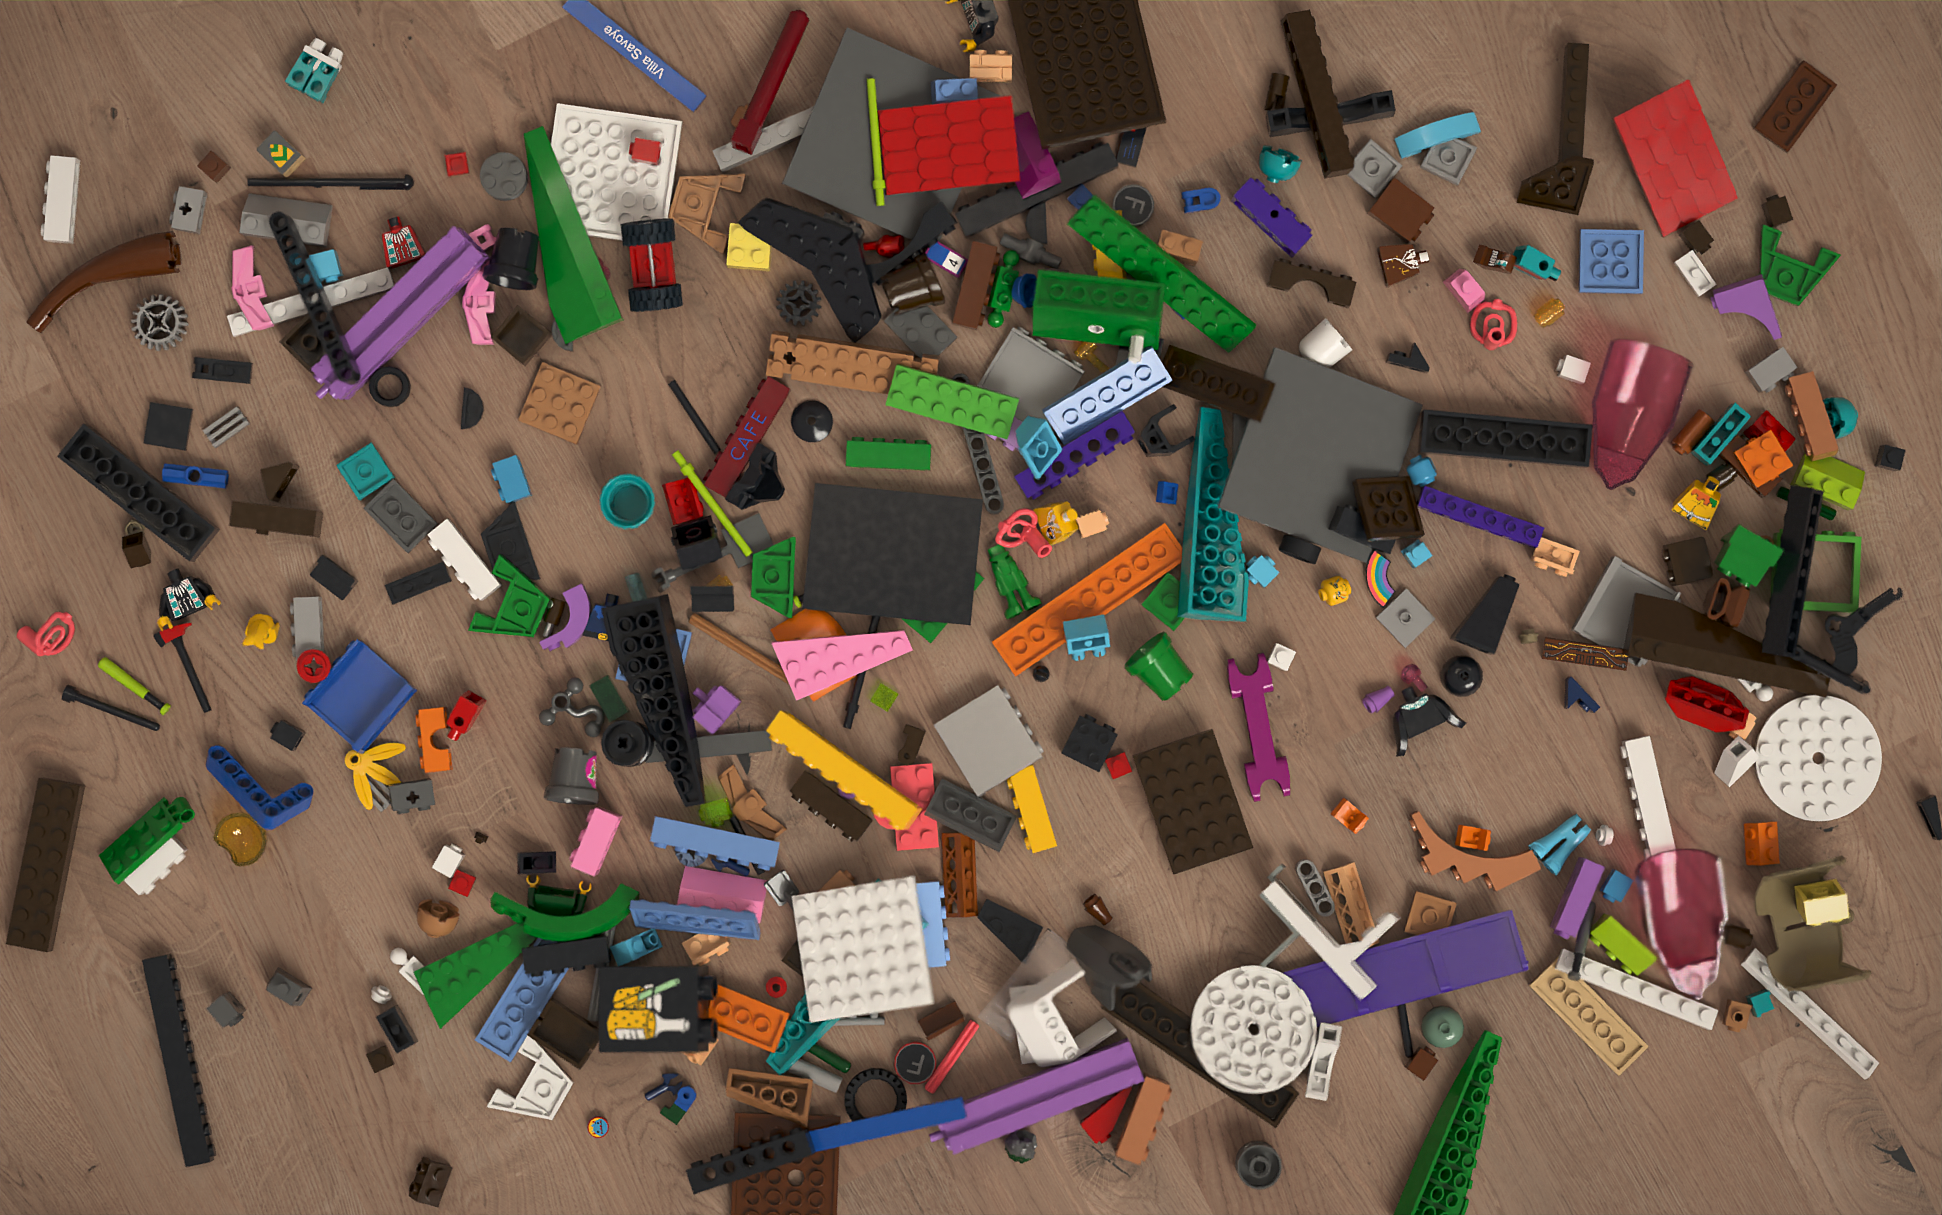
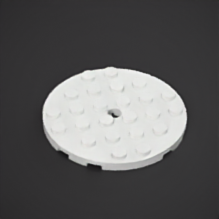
M1803 696L1793 699L1779 709H1776L1765 721L1760 734H1758L1754 749L1759 756V759L1754 763L1755 772L1764 792L1779 809L1803 820L1829 821L1853 812L1870 796L1881 771V746L1873 725L1855 706L1832 696ZM1816 752H1820L1824 757L1820 764L1813 762L1812 757Z
M1242 966L1226 971L1204 988L1194 1005L1190 1022V1034L1195 1054L1211 1077L1232 1090L1257 1094L1279 1089L1293 1081L1305 1069L1313 1054L1316 1044L1317 1026L1316 1018L1310 1006L1311 1003L1303 990L1292 982V979L1274 969L1262 966ZM1250 1024L1258 1026L1259 1032L1257 1035L1253 1036L1249 1033L1248 1027Z

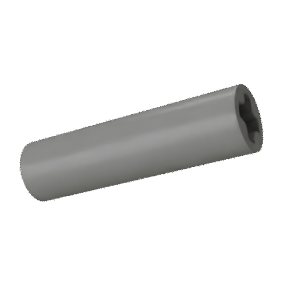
M799 1059L787 1070L801 1078L811 1079L814 1084L834 1093H837L843 1079L802 1059Z

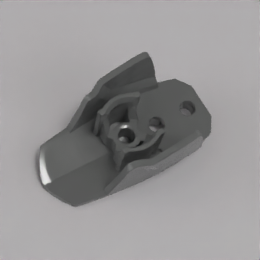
M1096 925L1079 927L1071 933L1066 946L1067 950L1076 958L1079 966L1085 974L1083 975L1091 989V993L1108 1010L1114 1009V990L1116 986L1126 988L1134 986L1143 978L1148 982L1152 980V963L1141 950L1122 937Z

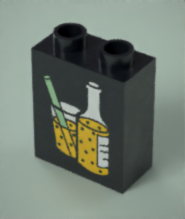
M709 966L599 967V1053H684L709 1051V1043H716L718 1036L716 1018H709V1000H716L718 993L716 975H709Z

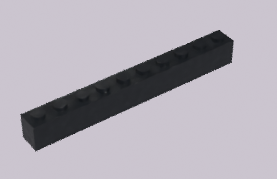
M171 954L142 960L185 1168L209 1163L214 1160L216 1149L215 1145L211 1144L209 1137L212 1135L210 1123H207L205 1118L207 1106L201 1099L203 1087L201 1082L197 1080L196 1074L199 1073L197 1061H193L194 1044L188 1037L190 1025L188 1020L184 1018L183 1011H186L185 1002L183 999H180L181 983L175 975L177 963Z

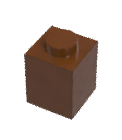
M212 151L197 165L199 169L216 183L231 168Z
M1418 1047L1405 1065V1068L1424 1081L1438 1062L1434 1057L1436 1053L1428 1047L1424 1049Z

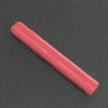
M973 1020L968 1022L925 1085V1089L928 1092L935 1093L978 1030L979 1025Z

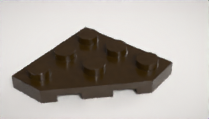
M1573 155L1523 180L1516 203L1578 215L1593 169L1594 159Z

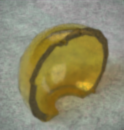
M245 812L229 814L222 818L215 828L213 837L219 847L221 846L229 852L231 861L239 867L248 866L258 861L266 850L268 841L266 829L262 828L250 814Z

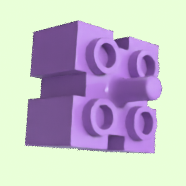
M723 685L719 687L714 686L708 694H705L697 687L693 694L702 702L693 710L695 713L693 718L711 734H715L742 701Z

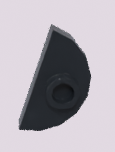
M1046 202L1035 205L1029 211L1025 224L1030 237L1041 244H1047Z
M465 387L461 430L470 429L477 425L484 413L481 397L472 389Z

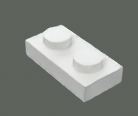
M1693 250L1674 262L1697 297L1717 285Z

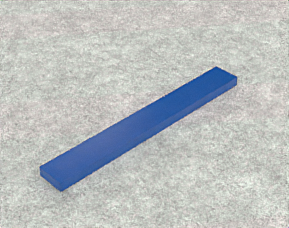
M963 1097L815 1129L809 1131L815 1151L818 1152L966 1119L967 1114Z

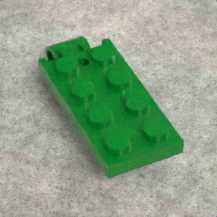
M163 797L99 855L114 882L119 885L183 828L181 822L186 823L194 818L195 812L185 797L174 799L170 805L168 800Z

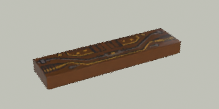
M1545 637L1542 659L1626 671L1629 656L1622 655L1623 648Z

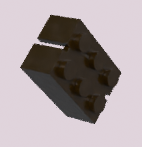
M552 998L527 1036L580 1070L599 1043V1028Z

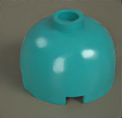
M1264 145L1258 161L1262 173L1267 175V180L1279 183V180L1287 181L1293 178L1300 168L1302 159L1298 160L1299 157L1284 149L1279 148L1273 151V146Z
M1843 397L1825 398L1823 403L1835 439L1846 437L1856 427L1858 419L1857 410L1848 399Z

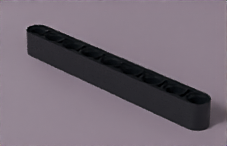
M278 211L274 212L269 218V225L335 375L343 383L349 385L356 384L361 377L360 370L297 227L289 215ZM281 218H284V225L282 227H279V220ZM293 237L292 244L287 246L288 238ZM301 256V262L295 265L296 257ZM309 274L310 280L304 284L303 278ZM317 293L318 300L312 303V296ZM326 312V319L321 322L320 316ZM334 331L335 337L332 341H329L328 335ZM342 350L343 357L337 360V353ZM348 369H351L352 375L349 379H346L345 373Z

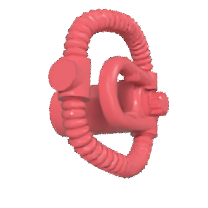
M1494 299L1492 302H1482L1474 309L1470 320V331L1472 336L1480 341L1486 349L1495 350L1513 341L1516 336L1515 334H1517V316L1510 305L1503 304L1500 299ZM1491 308L1509 312L1511 331L1506 339H1504L1505 333L1503 331L1504 320L1497 314H1490L1485 318L1483 322V336L1478 334L1476 321L1482 309ZM1492 318L1497 319L1500 327H1494L1487 332L1489 329L1488 321Z
M1019 509L998 524L999 530L995 536V541L1003 547H1017L1024 541L1040 558L1046 557L1052 550V546L1036 528L1038 517L1031 509ZM1024 514L1029 515L1031 521L1027 522L1016 518ZM1015 524L1024 525L1022 533H1017L1015 530L1011 532V528ZM1004 533H1007L1008 536L1019 539L1008 542L1002 540Z
M54 612L37 633L29 626H24L17 632V639L37 656L55 655L62 652L70 644L75 633V624L69 613ZM57 618H59L62 622L67 624L69 628V632L67 634L66 639L63 641L61 646L59 645V647L56 646L63 640L65 636V629L63 626L56 625L49 630V632L46 634L44 638L41 637L43 633H45L44 631H46L47 628H49L50 625H52V623ZM60 630V635L50 644L48 640L52 639L51 636Z

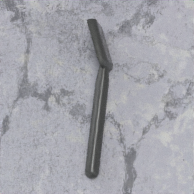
M782 870L766 881L764 886L779 906H783L788 902L794 912L792 896L798 895L799 890L785 870Z

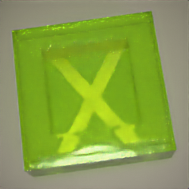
M880 683L870 702L888 712L898 693Z

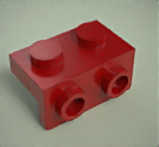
M1767 410L1743 432L1750 440L1754 437L1758 438L1771 430L1784 452L1796 440Z
M688 477L662 485L673 525L703 517L704 508L702 502L699 501L698 490Z

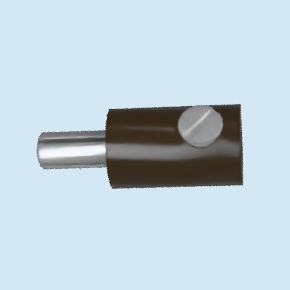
M551 597L543 620L547 622L543 633L544 637H550L554 625H559L566 605L565 601Z

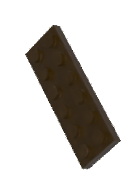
M1169 345L1162 362L1173 380L1164 385L1163 388L1259 423L1262 421L1276 383L1172 345Z

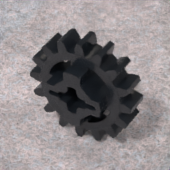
M803 280L800 285L793 281L792 287L785 284L787 290L780 289L779 292L783 296L776 299L778 302H781V305L776 306L777 309L783 310L780 313V317L787 316L786 323L793 320L794 326H797L798 322L805 326L806 320L812 323L811 317L819 316L816 309H822V306L817 304V302L822 300L821 297L815 296L819 291L817 289L812 291L813 285L811 283L806 287ZM794 290H797V294H795L792 297H787L789 293H791ZM805 291L812 296L813 302L806 299ZM802 298V302L806 305H801L800 309H797L796 304L793 302ZM785 305L792 307L793 316L787 312ZM811 310L806 316L801 317L802 312Z

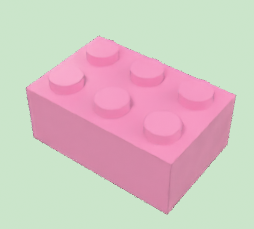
M600 806L596 807L595 810H590L586 822H589L587 829H582L578 841L581 842L580 846L574 849L571 854V867L592 876L598 875L622 819L621 815Z

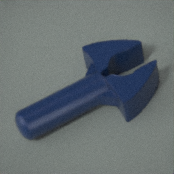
M729 858L728 862L721 863L711 859L719 872L722 871V868L728 867L744 876H748L750 873L749 868L736 864L737 862L731 860V858Z
M663 1074L664 1082L645 1093L646 1100L650 1101L666 1091H672V1094L675 1095L683 1081L677 1085L668 1084L670 1079L679 1074Z

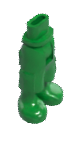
M1001 545L988 549L989 561L992 562L991 568L996 580L995 585L999 595L1005 596L1007 600V609L1004 612L1006 620L1023 613L1014 595V590L1018 591L1025 611L1041 605V600L1038 597H1033L1026 589L1029 583L1012 556L1008 555L1010 554L1009 551H1006Z

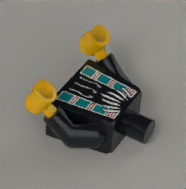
M950 0L945 3L950 4L958 0ZM960 0L973 35V39H963L960 41V45L967 44V48L963 52L975 51L976 44L980 45L994 36L995 26L999 17L993 0Z
M179 568L167 573L172 584L163 588L164 593L160 597L157 624L161 631H163V626L166 624L172 629L171 621H179L207 607L213 610L212 604L216 602L220 605L221 602L216 598L211 585L200 578L192 576L183 579Z

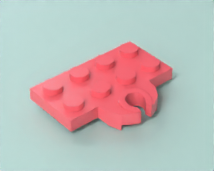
M932 763L890 766L891 786L922 807L923 810L911 827L904 830H897L889 824L890 820L886 817L880 818L873 814L879 825L895 830L896 851L939 847L937 821L924 815L935 793Z

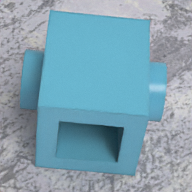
M1254 555L1246 563L1248 568L1245 571L1248 573L1249 580L1254 585L1258 583L1261 587L1265 588L1279 574L1273 567L1275 562L1267 555L1265 557L1260 555L1258 558Z

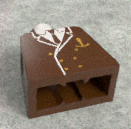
M1413 244L1389 245L1377 248L1386 288L1420 273L1418 265L1429 263L1427 251L1415 253Z

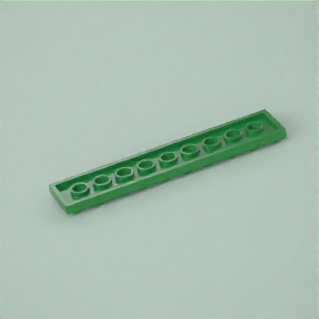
M1095 194L1068 220L1067 225L1137 281L1165 284L1164 302L1226 352L1230 353L1255 329L1256 324Z

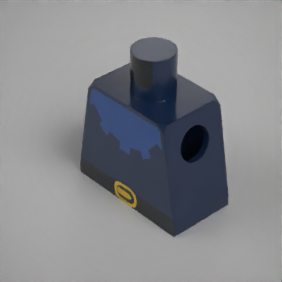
M607 593L604 606L594 605L583 636L608 641L601 608L617 605L619 596Z

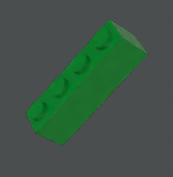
M852 437L851 441H847L846 467L930 471L931 444H927L926 440H915V444L906 443L905 439H894L893 443L885 442L884 438H873L872 442L864 441L863 437Z

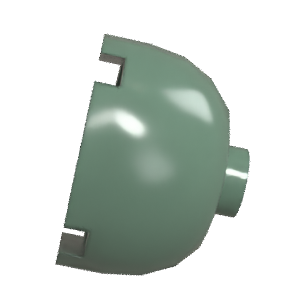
M1437 1006L1430 1009L1423 1017L1421 1029L1428 1043L1438 1048H1448L1459 1042L1463 1035L1464 1024L1457 1011L1447 1006Z

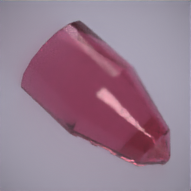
M1630 339L1611 340L1592 400L1594 468L1604 481L1607 489L1613 490L1623 484L1634 481L1675 426L1694 366L1692 361L1671 350Z
M1693 848L1659 852L1645 858L1637 865L1635 870L1643 930L1673 986L1680 992L1686 993L1698 1000L1703 997L1702 993L1710 983L1713 984L1717 979L1721 957L1719 951L1721 941H1724L1725 936L1723 934L1724 924L1728 919L1721 859L1709 851Z

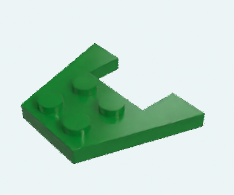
M1762 224L1759 275H1763L1769 296L1798 307L1841 254L1821 247L1814 265L1811 266L1775 252L1782 231Z
M500 554L492 574L511 582L496 618L476 611L468 631L534 637L551 597Z

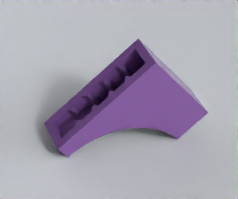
M1762 274L1713 290L1714 296L1710 297L1713 308H1718L1720 314L1729 312L1748 314L1761 321L1768 328L1774 340L1782 338Z

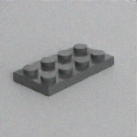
M941 779L924 815L997 852H1000L1017 818L1016 815L982 798H978L976 795L944 779Z

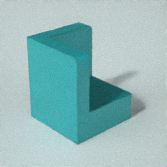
M1763 989L1745 996L1748 1004L1752 1005L1751 1012L1753 1016L1758 1018L1762 1016L1761 1014L1774 1009L1769 997L1771 995L1770 990Z

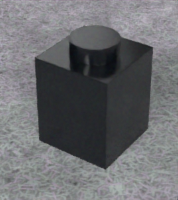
M1889 445L1880 446L1875 467L1894 472L1900 471L1906 450Z
M281 720L273 725L270 731L272 733L270 739L291 751H295L306 732L285 720Z

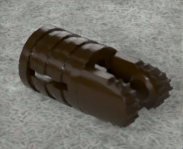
M1271 73L1264 110L1271 111L1275 97H1277L1275 110L1284 108L1290 76Z

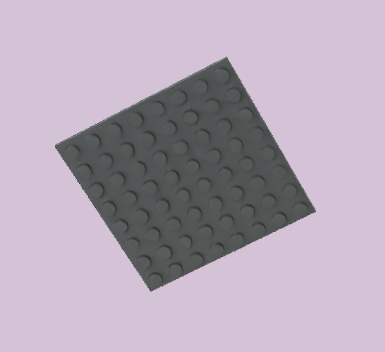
M847 27L782 184L913 240L921 225L923 214L939 202H943L952 213L962 187L885 195L884 189L885 206H876L875 189H873L872 181H874L867 79L875 78L878 111L931 105L932 81L962 78ZM977 85L978 99L1000 97V95Z
M1273 347L1263 378L1275 382L1276 386L1261 423L1251 419L1247 421L1217 508L1368 563L1372 548L1328 530L1337 506L1345 507L1348 504L1358 509L1357 512L1360 513L1352 484L1354 480L1398 477L1423 404Z

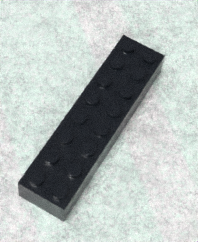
M1423 410L1421 411L1418 453L1587 468L1590 462L1593 425Z
M82 424L57 456L189 562H195L220 530L87 424Z

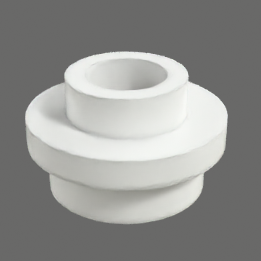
M1601 825L1596 831V840L1600 846L1612 843L1613 829L1607 825Z
M375 986L371 990V998L380 1004H386L392 997L389 993L390 990L385 986Z

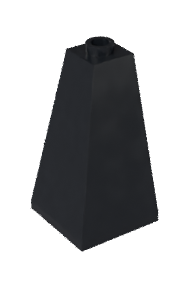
M1506 574L1503 577L1498 576L1450 639L1486 654H1495L1520 585L1515 582L1516 578Z

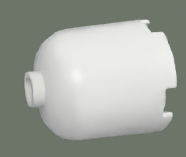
M1326 318L1308 333L1299 344V352L1303 356L1301 358L1327 368L1333 366L1352 351V348Z

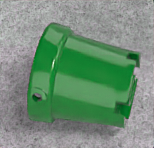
M1161 632L1147 641L1129 658L1124 666V669L1131 676H1137L1162 701H1166L1181 690L1180 687L1183 683L1187 684L1193 677L1192 671L1171 645L1172 640L1165 632Z

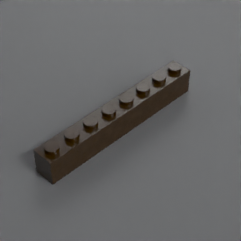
M1310 10L1287 13L1280 22L1324 179L1347 175L1354 169L1355 161L1353 155L1350 154L1348 147L1349 139L1344 133L1343 118L1339 115L1337 108L1338 100L1332 90V78L1327 72V60L1321 51V39L1316 33L1315 18L1311 15Z

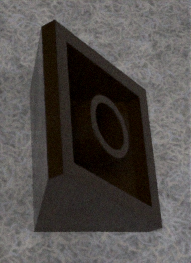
M287 462L260 469L269 500L280 501L300 466Z

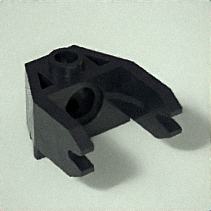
M1175 404L1148 419L1137 436L1136 440L1146 457L1170 456L1195 441L1194 436H1191L1177 445H1170L1158 426V422L1162 417L1177 409Z

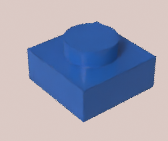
M1158 481L1156 502L1176 505L1178 484Z

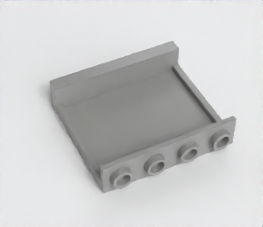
M1013 327L977 386L1019 398L1014 415L1018 420L1023 422L1027 416L1046 420L1051 427L1042 409L1074 390L1085 372L1082 370L1083 365L1073 359L1069 362L1064 359L1065 354L1054 348L1051 351L1046 348L1047 343L1036 337L1033 340L1028 337L1029 332L1023 328L1018 327L1015 329Z
M1612 556L1571 630L1597 645L1623 648L1635 593L1669 599L1679 603L1681 602L1679 598L1681 593L1670 589L1627 565L1620 558ZM1628 657V662L1636 667H1640L1642 664L1645 665L1648 661L1646 659Z
M998 685L934 724V727L978 798L1037 760L1043 759L1041 753L1044 751L1039 742L1034 743L1030 737L1033 734L1027 723L1022 725L1019 720L1022 716L1016 705L1011 707L1008 702L1011 697L1005 687L1000 689Z

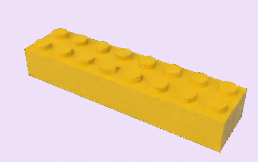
M780 710L766 730L770 733L769 738L777 744H785L787 746L786 750L792 755L802 756L804 758L803 763L812 769H820L821 776L829 781L835 780L838 782L837 787L845 793L852 792L856 795L854 799L860 804L873 807L871 811L880 818H888L890 820L889 824L895 829H909L923 810L922 807L788 711Z

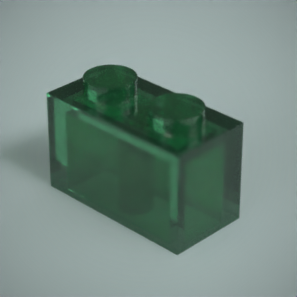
M610 675L589 685L609 722H613L630 712Z

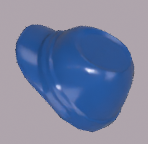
M1026 273L1023 276L1017 277L1012 287L1011 296L1013 300L1021 304L1023 308H1031L1034 304L1037 278L1034 274Z

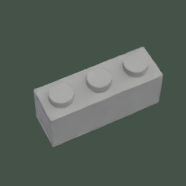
M322 597L293 598V602L290 603L291 615H294V623L291 624V634L295 636V644L292 645V655L296 657L297 661L299 656L307 650L316 649L324 652Z

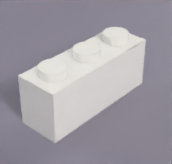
M173 836L124 881L138 895L149 894L156 887L154 883L159 878L163 880L171 872L169 868L174 863L178 865L186 857L184 853L188 849Z

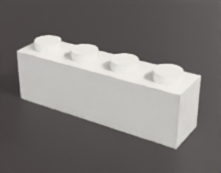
M50 156V161H47L46 172L49 174L48 182H45L44 187L47 201L43 204L45 224L41 226V236H44L43 240L73 244L80 160L77 158Z
M446 519L427 534L430 537L429 544L435 551L439 549L442 552V560L448 567L451 565L457 571L455 576L461 583L466 582L470 587L468 592L475 600L479 598V600L483 601L502 586L449 519Z

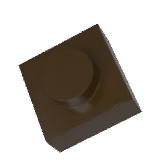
M387 1045L366 1054L374 1073L395 1064Z

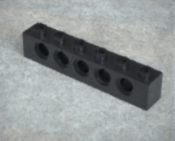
M801 1127L789 1130L790 1135L782 1137L780 1133L769 1137V1142L762 1143V1140L750 1143L751 1148L743 1150L742 1147L730 1150V1155L723 1157L722 1153L710 1157L711 1161L703 1163V1160L691 1163V1168L687 1169L686 1173L693 1194L815 1154L816 1151L809 1130H802ZM786 1141L793 1142L795 1146L793 1152L785 1148ZM767 1147L774 1150V1158L766 1156L765 1150ZM747 1154L754 1156V1165L746 1162ZM727 1161H732L735 1164L734 1171H729L726 1168ZM708 1167L715 1170L714 1178H710L707 1175L706 1170Z

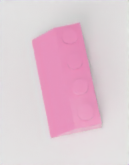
M685 866L677 905L687 904L691 907L707 906L711 909L719 910L727 908L738 912L747 910L756 913L758 923H760L767 891L764 883L768 880Z

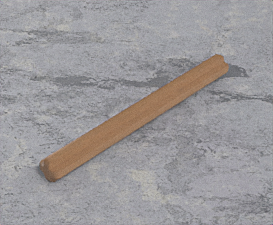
M696 613L692 614L689 619L690 624L789 684L780 665Z

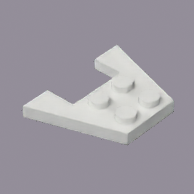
M527 1036L518 1052L536 1062L516 1098L497 1088L487 1107L553 1120L574 1082L538 1042Z

